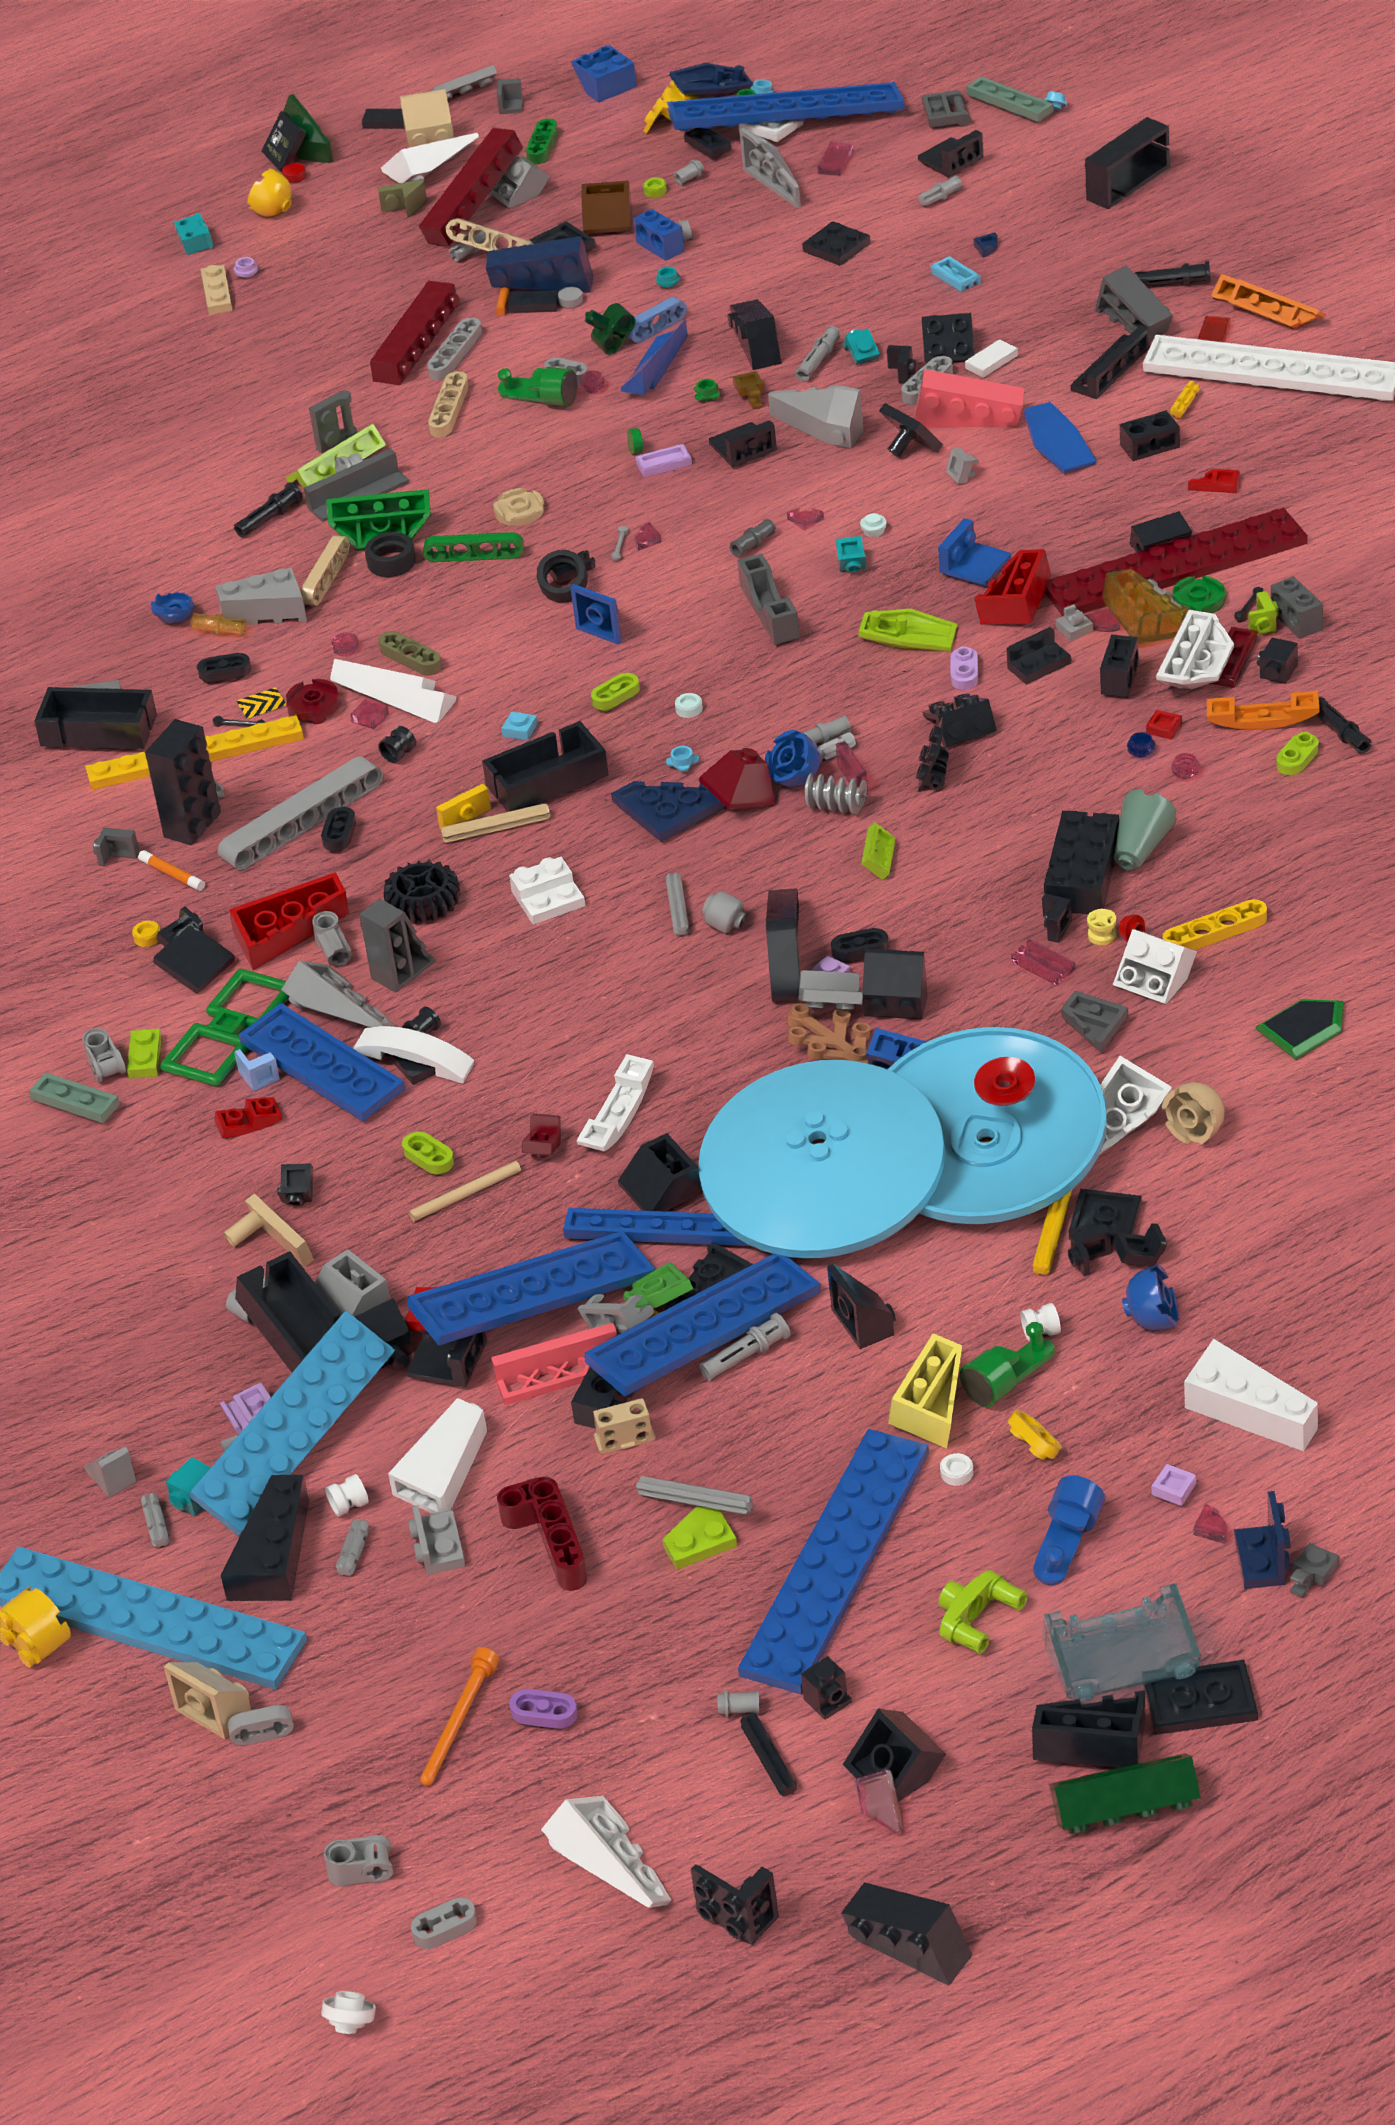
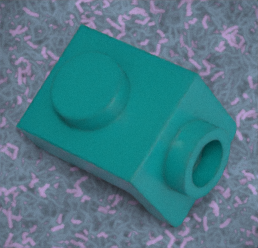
M869 328L864 330L855 329L845 336L843 348L844 350L849 349L855 365L879 358L880 353Z
M862 536L835 539L840 572L854 573L861 569H866V556L863 549Z

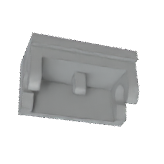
M595 1294L585 1305H580L577 1308L589 1329L613 1323L617 1334H621L646 1321L654 1313L651 1305L635 1308L642 1295H632L624 1304L598 1303L602 1301L604 1295Z

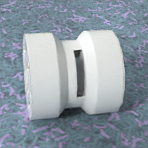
M1053 1303L1043 1305L1037 1312L1032 1309L1020 1312L1023 1331L1029 1342L1030 1337L1027 1336L1025 1328L1031 1322H1038L1043 1325V1335L1053 1336L1061 1333L1058 1313Z
M356 1474L347 1477L345 1482L340 1485L334 1483L325 1487L328 1501L338 1517L348 1513L351 1507L356 1506L359 1508L369 1503L366 1490Z

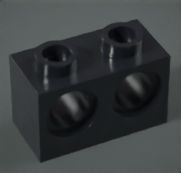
M1167 410L1119 424L1120 446L1132 461L1180 448V426Z
M1111 634L1100 666L1101 694L1128 697L1139 665L1138 637Z

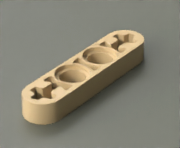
M453 219L446 226V233L452 240L486 251L498 250L496 243L500 237H505L508 240V248L514 247V240L517 241L515 246L534 244L529 240L464 219ZM460 223L461 229L469 230V226L472 229L469 232V236L464 233H458L456 236L452 227ZM477 230H483L486 233V240L482 244L477 243L474 239V234Z
M455 371L445 377L428 420L431 436L442 438L452 432L469 388L466 373Z
M338 535L331 537L303 584L301 594L304 605L318 606L349 554L350 543L348 537Z

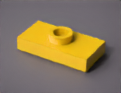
M481 784L437 806L439 828L467 822L491 810L488 788Z

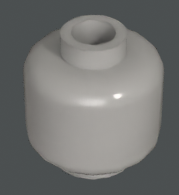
M719 891L715 895L710 894L701 912L707 925L726 934L734 928L740 929L746 918V913L743 912V902L724 891Z

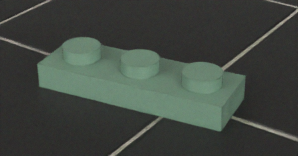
M46 1072L29 1090L31 1100L101 1123H105L120 1105L119 1098L116 1095Z

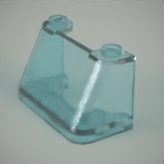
M1177 1583L1160 1587L1161 1596L1153 1602L1150 1601L1149 1597L1143 1598L1142 1606L1090 1619L1078 1621L1075 1614L1069 1617V1621L1063 1619L1061 1611L1044 1614L1042 1639L1067 1698L1071 1700L1080 1699L1082 1703L1093 1699L1096 1695L1171 1677L1178 1679L1187 1678L1195 1673V1669L1200 1664L1201 1655Z

